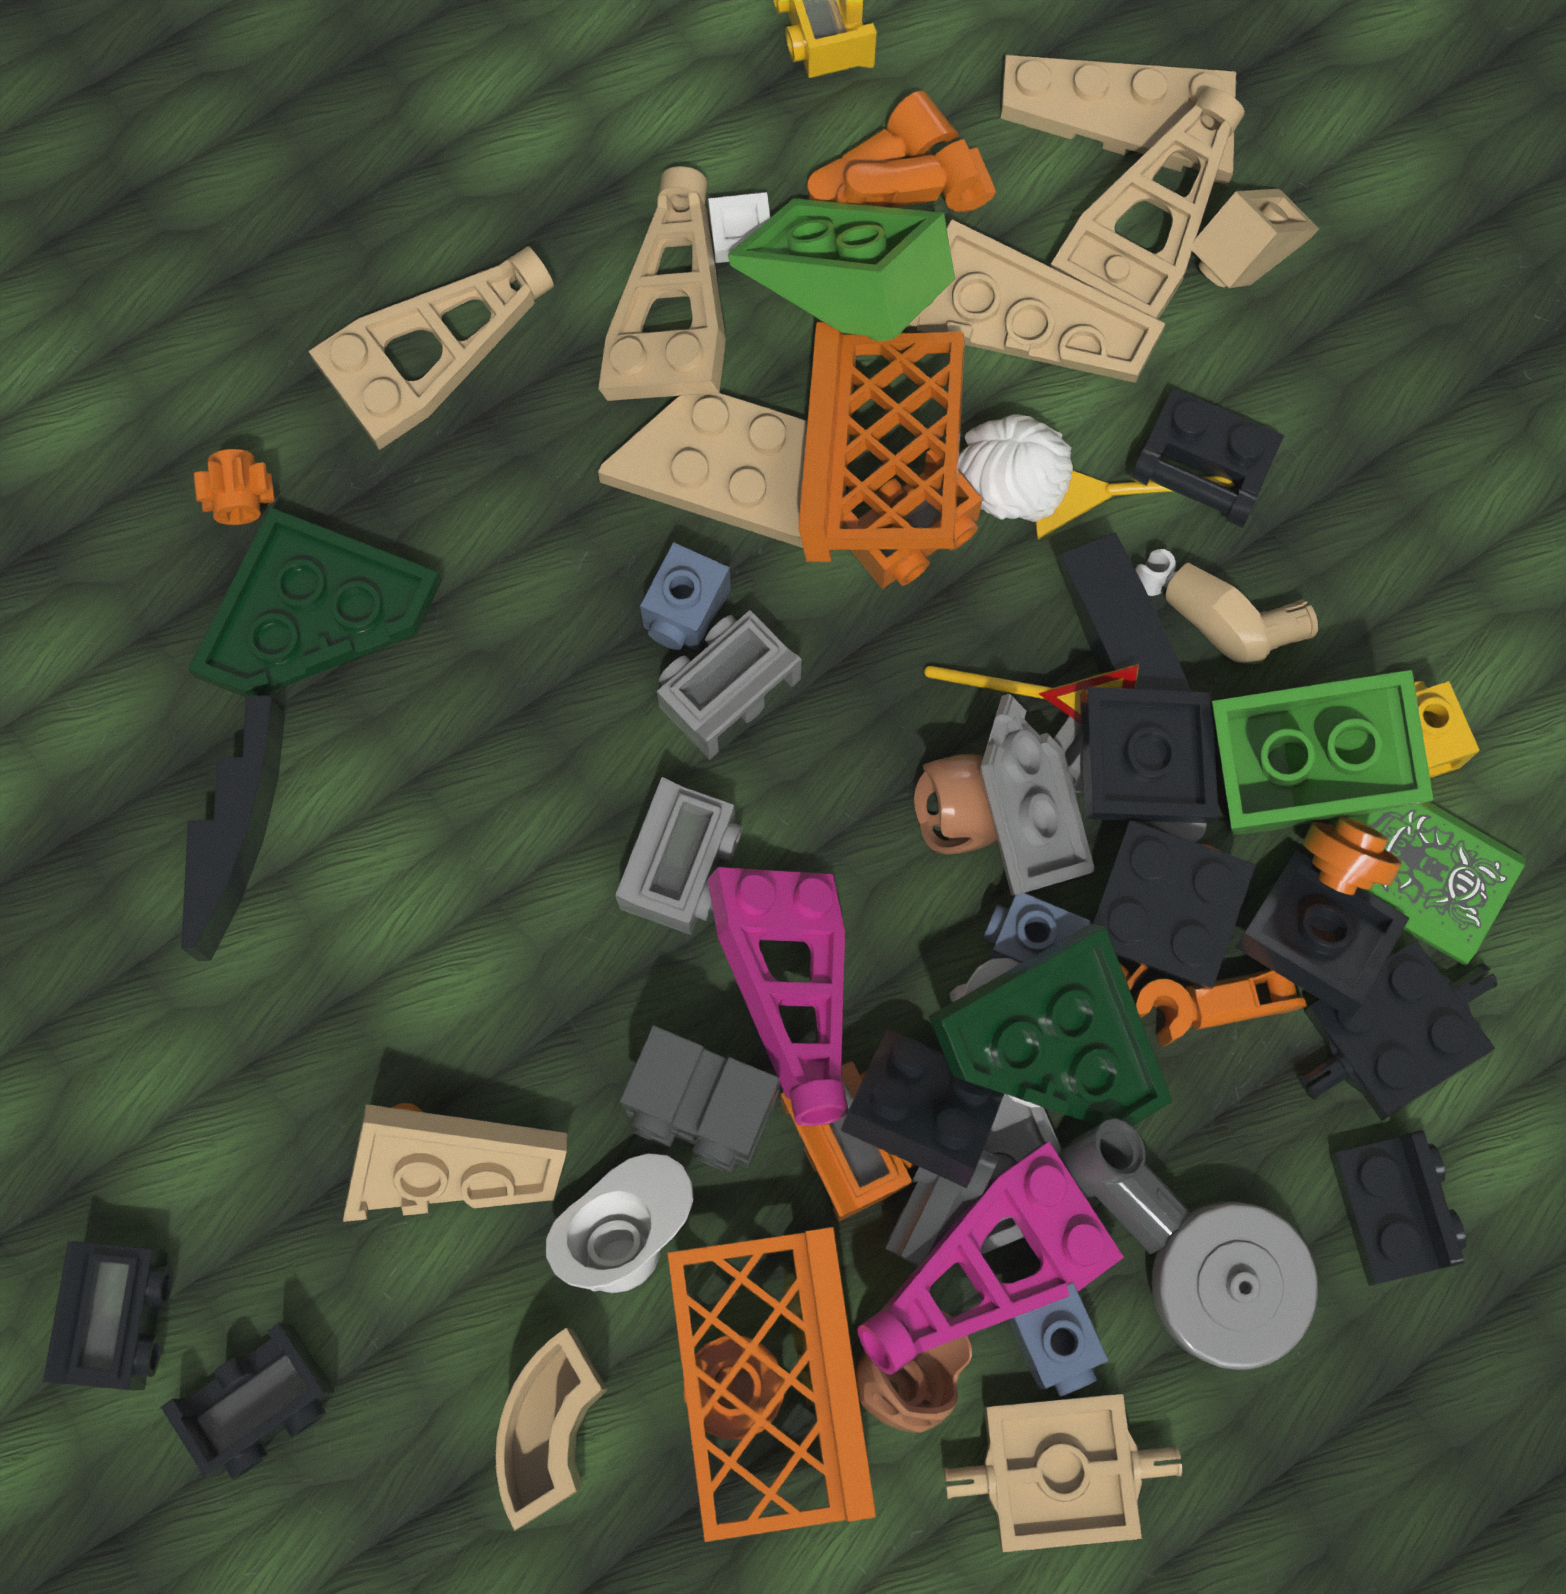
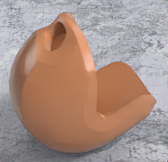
M961 754L923 764L925 772L920 777L914 793L915 812L920 823L923 839L927 846L936 853L945 855L961 854L987 847L997 841L979 774L984 757L982 755ZM932 793L938 799V814L930 815L927 810V799ZM933 826L940 827L943 836L948 837L949 840L938 838L933 831Z
M940 1310V1311L942 1312V1314L944 1315L945 1318H947V1319H952V1318H953V1317H952L951 1315H949L948 1313H946V1312ZM968 1335L917 1354L913 1360L892 1375H888L880 1370L863 1349L855 1368L860 1404L882 1423L901 1431L922 1433L938 1425L953 1411L958 1401V1375L969 1364L972 1357V1346Z

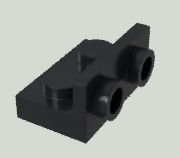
M1423 1130L1408 1133L1398 1138L1335 1152L1330 1155L1368 1286L1464 1264L1461 1249L1466 1247L1464 1227L1457 1212L1453 1209L1448 1210L1440 1184L1445 1181L1444 1163L1437 1147L1433 1143L1428 1144Z

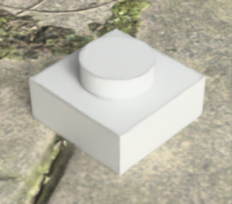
M767 192L708 198L715 263L729 262L728 254L770 219Z

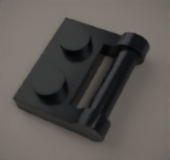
M1172 388L1130 479L1145 486L1151 481L1228 515L1226 521L1243 528L1284 435ZM1162 455H1165L1211 476L1226 478L1240 488L1239 492L1160 458Z

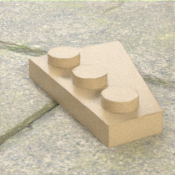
M366 1104L345 1202L343 1222L366 1220L368 1210L401 1207L403 1216L428 1213L429 1204L464 1200L472 1208H483L554 1200L567 1153V1133Z

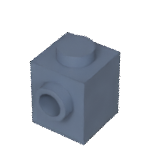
M673 542L640 605L643 626L645 629H648V635L659 644L670 649L681 650L682 646H686L700 652L707 634L710 632L731 591L730 567Z
M1025 893L1017 894L1010 908L999 904L995 908L983 940L994 944L988 961L997 958H1010L1021 964L1089 925L1091 921Z
M1074 1283L1067 1285L1069 1297L1008 1319L1037 1388L1047 1389L1055 1385L1059 1396L1066 1395L1097 1381L1092 1368L1108 1361Z

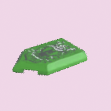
M1431 802L1348 817L1386 835L1389 840L1384 849L1394 854L1402 862L1392 885L1374 883L1372 889L1362 890L1408 916L1409 920L1403 930L1464 966L1467 965L1480 948L1526 863V857ZM1338 819L1329 820L1328 824L1336 826Z

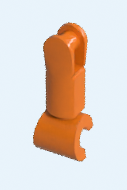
M913 92L895 108L888 121L887 130L883 129L843 155V158L837 159L816 170L809 177L807 182L809 200L836 202L837 191L845 183V174L851 165L857 163H886L888 161L906 159V157L914 158L933 155L929 150L930 147L942 141L950 142L959 137V134L926 92Z
M961 139L944 147L934 156L927 155L888 161L886 163H857L851 165L845 174V183L837 191L836 202L894 208L937 201L942 193L948 208L954 211L966 212L985 205L996 194V190L978 147L969 149L965 139Z
M1271 969L1216 980L1211 990L1198 985H1190L1185 989L1181 984L1170 979H1157L1145 985L1132 996L1140 1018L1148 1014L1153 1006L1159 1008L1164 1013L1166 1022L1157 1034L1160 1048L1171 1044L1183 1036L1191 1025L1194 1029H1203L1287 1013L1307 1006L1305 998H1298L1294 983ZM1267 983L1272 1003L1260 1005L1255 985Z

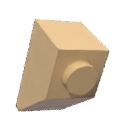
M1280 189L1236 191L1196 237L1192 251L1201 259V262L1198 264L1200 270L1214 284L1220 287L1227 286L1228 288L1252 285L1312 238L1319 228Z

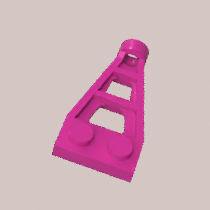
M718 867L707 879L717 936L777 1077L780 1078V1084L786 1098L791 1099L794 1120L802 1126H819L840 1120L849 1111L844 1085L841 1080L845 928L833 874ZM759 941L805 942L811 952L810 979L808 983L778 982L769 972L759 948ZM778 1006H813L816 1012L818 1043H792L784 1027Z
M1047 1142L1036 1147L989 1180L982 1196L971 1204L952 1224L884 1308L858 1327L859 1339L874 1364L884 1373L892 1375L921 1352L1069 1297L1067 1285L1074 1283L1077 1292L1123 1259L1124 1256L1051 1143ZM1005 1217H1011L1041 1262L1038 1271L1034 1275L1011 1284L1000 1283L981 1255V1246L984 1239L997 1223ZM954 1263H959L982 1299L975 1307L952 1319H947L933 1300L929 1290L931 1285Z

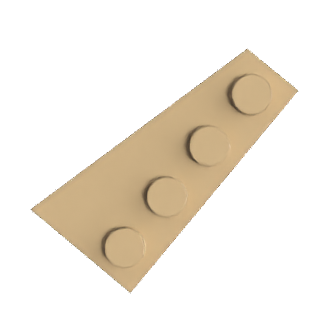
M1006 55L1003 68L1000 119L1068 139H1073L1078 134L1098 140L1103 143L1102 149L1122 155L1125 154L1126 149L1145 154L1195 106L1205 89L1216 88L1235 98L1236 72ZM1234 132L1228 137L1214 181L1229 186L1233 175ZM1179 153L1171 155L1162 166L1181 172L1183 166L1200 171L1199 164Z
M951 220L947 233L955 280L903 331L909 333L964 332L965 345L1136 383L1160 339L1166 323L959 222Z

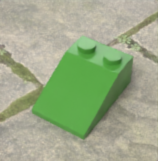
M793 198L728 254L730 266L838 331L868 336L869 339L874 341L890 340L900 335L955 280L946 221L942 212Z
M1412 670L1212 701L1233 836L1312 824L1313 821L1324 822L1339 819L1340 816L1351 817L1434 800Z

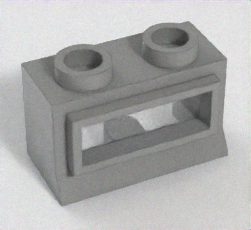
M751 610L738 621L732 615L720 620L705 638V642L709 645L692 661L685 655L677 658L663 671L659 678V683L662 685L657 690L659 708L709 760L719 752L718 736L740 717L746 723L756 718L765 706L764 696L784 679L793 687L801 680L802 659L789 650Z
M662 777L615 895L619 909L692 935L698 918L708 921L713 909L707 879L717 869L720 859L731 862L743 826L734 823L736 820L735 805L682 787Z

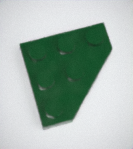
M270 507L188 670L197 679L245 698L246 696L264 695L417 635L442 582L441 577L437 571Z
M1096 924L1085 926L929 1016L952 1075L970 1083L1095 1125H1099L1106 1120L1118 1119L1127 1122L1133 1127L1173 1102L1105 926Z

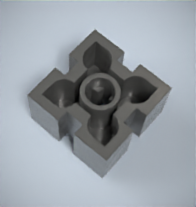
M653 1026L620 1103L631 1120L629 1124L635 1128V1134L667 1148L671 1147L674 1138L694 1144L692 1151L696 1153L695 1159L713 1168L732 1174L735 1164L750 1170L780 1097V1078L733 1058H724L705 1050L704 1046Z

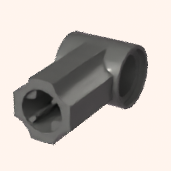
M1118 1119L1106 1120L1069 1141L1061 1148L1058 1154L1085 1198L1097 1197L1150 1254L1163 1249L1171 1236L1180 1229L1182 1224L1191 1215L1189 1213L1190 1210L1145 1163L1143 1141L1137 1131L1127 1122Z
M983 1149L977 1168L967 1188L919 1167L912 1181L916 1183L915 1189L906 1207L903 1208L889 1236L890 1240L885 1249L918 1266L960 1215L982 1196L1000 1157Z

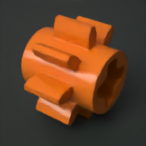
M227 449L215 452L208 457V472L199 471L193 474L196 501L202 502V511H213V518L219 523L226 525L251 523L261 515L259 503L274 502L272 474L267 473L266 463L255 464L254 455L248 451Z

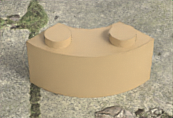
M565 1328L551 1338L526 1364L510 1391L501 1415L496 1443V1472L500 1496L514 1531L584 1488L575 1463L577 1432L588 1408L608 1388L575 1331L569 1328Z

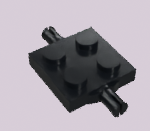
M1415 940L1387 958L1363 1004L1352 1019L1320 999L1309 1005L1305 1014L1324 1039L1329 1058L1298 1076L1302 1088L1304 1089L1325 1076V1078L1310 1086L1306 1091L1307 1095L1315 1100L1318 1096L1345 1080L1347 1084L1363 1094L1380 1120H1385L1489 1055L1495 1049L1494 1045L1472 1017L1468 1005L1469 1002L1497 987L1498 983L1495 975L1491 974L1472 986L1471 984L1483 978L1491 970L1487 965L1480 963L1474 969L1451 982L1449 978L1438 971Z

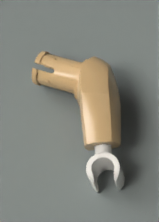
M1165 549L1152 551L1147 560V566L1138 564L1135 569L1149 596L1159 595L1167 588L1165 594L1166 601L1195 625L1221 653L1234 662L1240 664L1263 663L1270 650L1289 643L1314 638L1317 634V616L1311 605L1307 606L1308 601L1298 600L1280 608L1259 613L1252 603L1234 586L1190 563L1182 566L1177 572L1174 571L1176 566L1175 558L1170 551Z

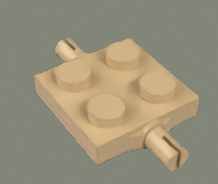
M1123 1394L984 1407L988 1439L984 1465L944 1468V1481L946 1482L972 1480L971 1483L945 1485L947 1499H951V1497L988 1494V1498L996 1512L999 1545L1002 1552L1142 1539L1137 1505L1142 1484L1141 1479L1182 1476L1181 1463L1154 1465L1155 1461L1181 1459L1177 1445L1166 1448L1137 1450V1446L1127 1428Z

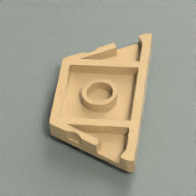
M721 393L678 396L601 464L598 472L600 483L803 548L798 526L807 423L806 420Z

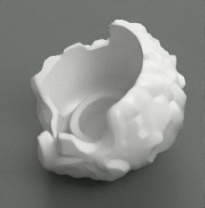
M1013 414L999 420L987 421L968 431L965 435L968 447L959 454L958 471L983 499L981 510H985L986 513L992 514L1000 520L1006 517L1010 519L1020 517L1031 522H1037L1045 517L1052 516L1055 509L1064 500V495L1069 489V482L1073 471L1070 459L1071 447L1062 439L1063 434L1051 429L1044 423L1036 421L1033 417Z

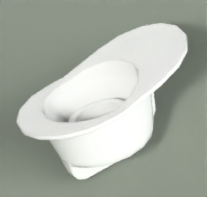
M648 1153L629 1158L612 1169L554 1221L546 1238V1258L554 1274L569 1285L591 1289L594 1292L598 1290L609 1293L625 1292L641 1285L654 1272L660 1258V1250L687 1221L693 1203L692 1181L684 1167L669 1156Z

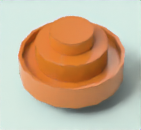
M1340 816L1336 826L1313 821L1303 841V846L1314 854L1312 863L1321 870L1318 880L1348 895H1354L1357 888L1370 890L1374 883L1392 885L1402 865L1399 858L1384 849L1389 840L1386 835L1348 817Z
M723 1336L705 1344L695 1354L696 1366L720 1384L745 1349L728 1336ZM741 1336L749 1343L752 1341V1339L748 1337ZM759 1343L756 1348L779 1365L776 1357L762 1343ZM750 1355L726 1389L756 1413L760 1414L784 1379L753 1355ZM698 1377L703 1408L715 1390ZM684 1384V1400H685L686 1405H687L686 1392H685V1384ZM721 1395L705 1417L704 1428L705 1432L723 1440H741L754 1423V1420ZM784 1395L766 1419L769 1423L776 1418ZM761 1426L756 1434L762 1432L764 1428Z

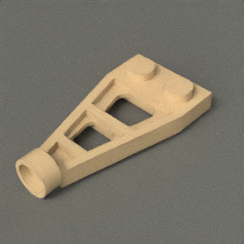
M1216 88L1205 89L1195 106L1080 216L1053 259L1051 268L1159 320L1184 279L1194 240L1197 237L1228 137L1233 134L1245 112L1242 105L1233 96ZM1175 153H1179L1200 165V172L1189 195L1186 197H1182L1153 181L1156 173L1169 157ZM1141 201H1148L1166 211L1172 217V227L1167 243L1156 254H1152L1115 233L1116 222L1132 206Z
M681 166L672 167L665 170L661 175L656 212L606 335L598 389L607 401L720 392L726 336L708 213L705 206L708 181L701 172L695 169ZM692 245L693 267L691 272L657 275L666 247ZM689 296L693 321L688 330L643 333V325L650 307L656 299Z
M527 246L499 266L358 318L311 349L309 353L314 363L380 450L427 419L535 304L534 300L552 289L554 284L540 258ZM515 280L521 287L518 291H514L510 287V284ZM469 300H481L491 313L490 320L467 340L457 341L441 320L442 316ZM416 330L429 331L433 333L443 347L441 358L421 379L416 381L405 380L386 356L385 348L391 340Z

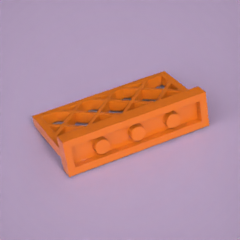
M816 322L798 526L807 562H831L832 550L954 549L965 351L964 332L901 333L894 339L874 341L869 339L868 336L843 335L842 332L825 322ZM950 353V363L932 378L928 377L914 365L926 354ZM882 355L891 362L870 380L855 368L856 356ZM904 373L919 388L901 403L897 404L882 389ZM855 384L859 389L853 393ZM947 384H949L948 392L943 389ZM932 397L947 410V414L927 429L910 414ZM869 399H872L887 414L865 430L851 416L854 411ZM900 423L917 438L898 454L894 455L878 440ZM850 434L855 438L851 443H849ZM946 434V443L944 444L940 438ZM929 448L944 461V466L924 481L907 465ZM868 449L884 465L861 482L847 467L850 462ZM897 474L914 490L891 508L874 492ZM846 486L852 490L847 495H845ZM942 486L943 497L938 492H936ZM926 500L942 514L941 528H913L903 518ZM862 501L866 502L881 516L866 529H843L844 516Z
M833 1227L805 1231V1233L669 1252L668 1260L705 1542L843 1520L849 1522L875 1518L876 1513ZM792 1250L796 1280L782 1300L778 1302L749 1280L747 1276L763 1254ZM752 1256L741 1272L725 1261L726 1259ZM714 1262L735 1279L711 1313L687 1295L683 1266ZM741 1284L774 1309L750 1343L717 1318ZM797 1291L802 1320L786 1308ZM689 1307L706 1319L694 1336H692ZM780 1314L801 1329L805 1337L806 1351L790 1373L786 1372L756 1348ZM712 1324L745 1349L720 1384L698 1368L695 1359L694 1348ZM750 1355H753L784 1379L760 1414L756 1413L726 1389ZM807 1362L812 1391L796 1379ZM698 1377L715 1390L703 1408ZM790 1386H793L811 1400L815 1407L816 1422L800 1445H797L766 1420ZM721 1395L754 1420V1423L730 1456L705 1436L704 1419ZM761 1426L794 1451L770 1487L736 1462ZM817 1435H819L822 1463L806 1452ZM707 1450L724 1462L712 1481ZM800 1458H803L824 1475L829 1506L799 1511L776 1493ZM732 1468L764 1493V1495L747 1519L717 1523L713 1493ZM771 1500L787 1511V1513L759 1517Z

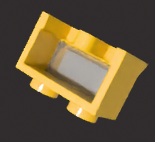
M773 0L777 14L788 13L792 25L785 28L789 54L793 62L803 60L808 78L857 66L874 67L877 32L874 23L862 24L863 0Z

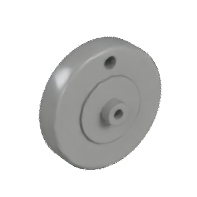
M1227 1201L1211 1203L1191 1211V1215L1182 1224L1180 1229L1171 1236L1166 1246L1157 1251L1154 1260L1152 1294L1157 1314L1164 1328L1185 1351L1200 1360L1218 1367L1236 1370L1253 1369L1280 1359L1293 1349L1304 1336L1316 1309L1318 1279L1315 1263L1307 1244L1288 1221L1261 1206Z

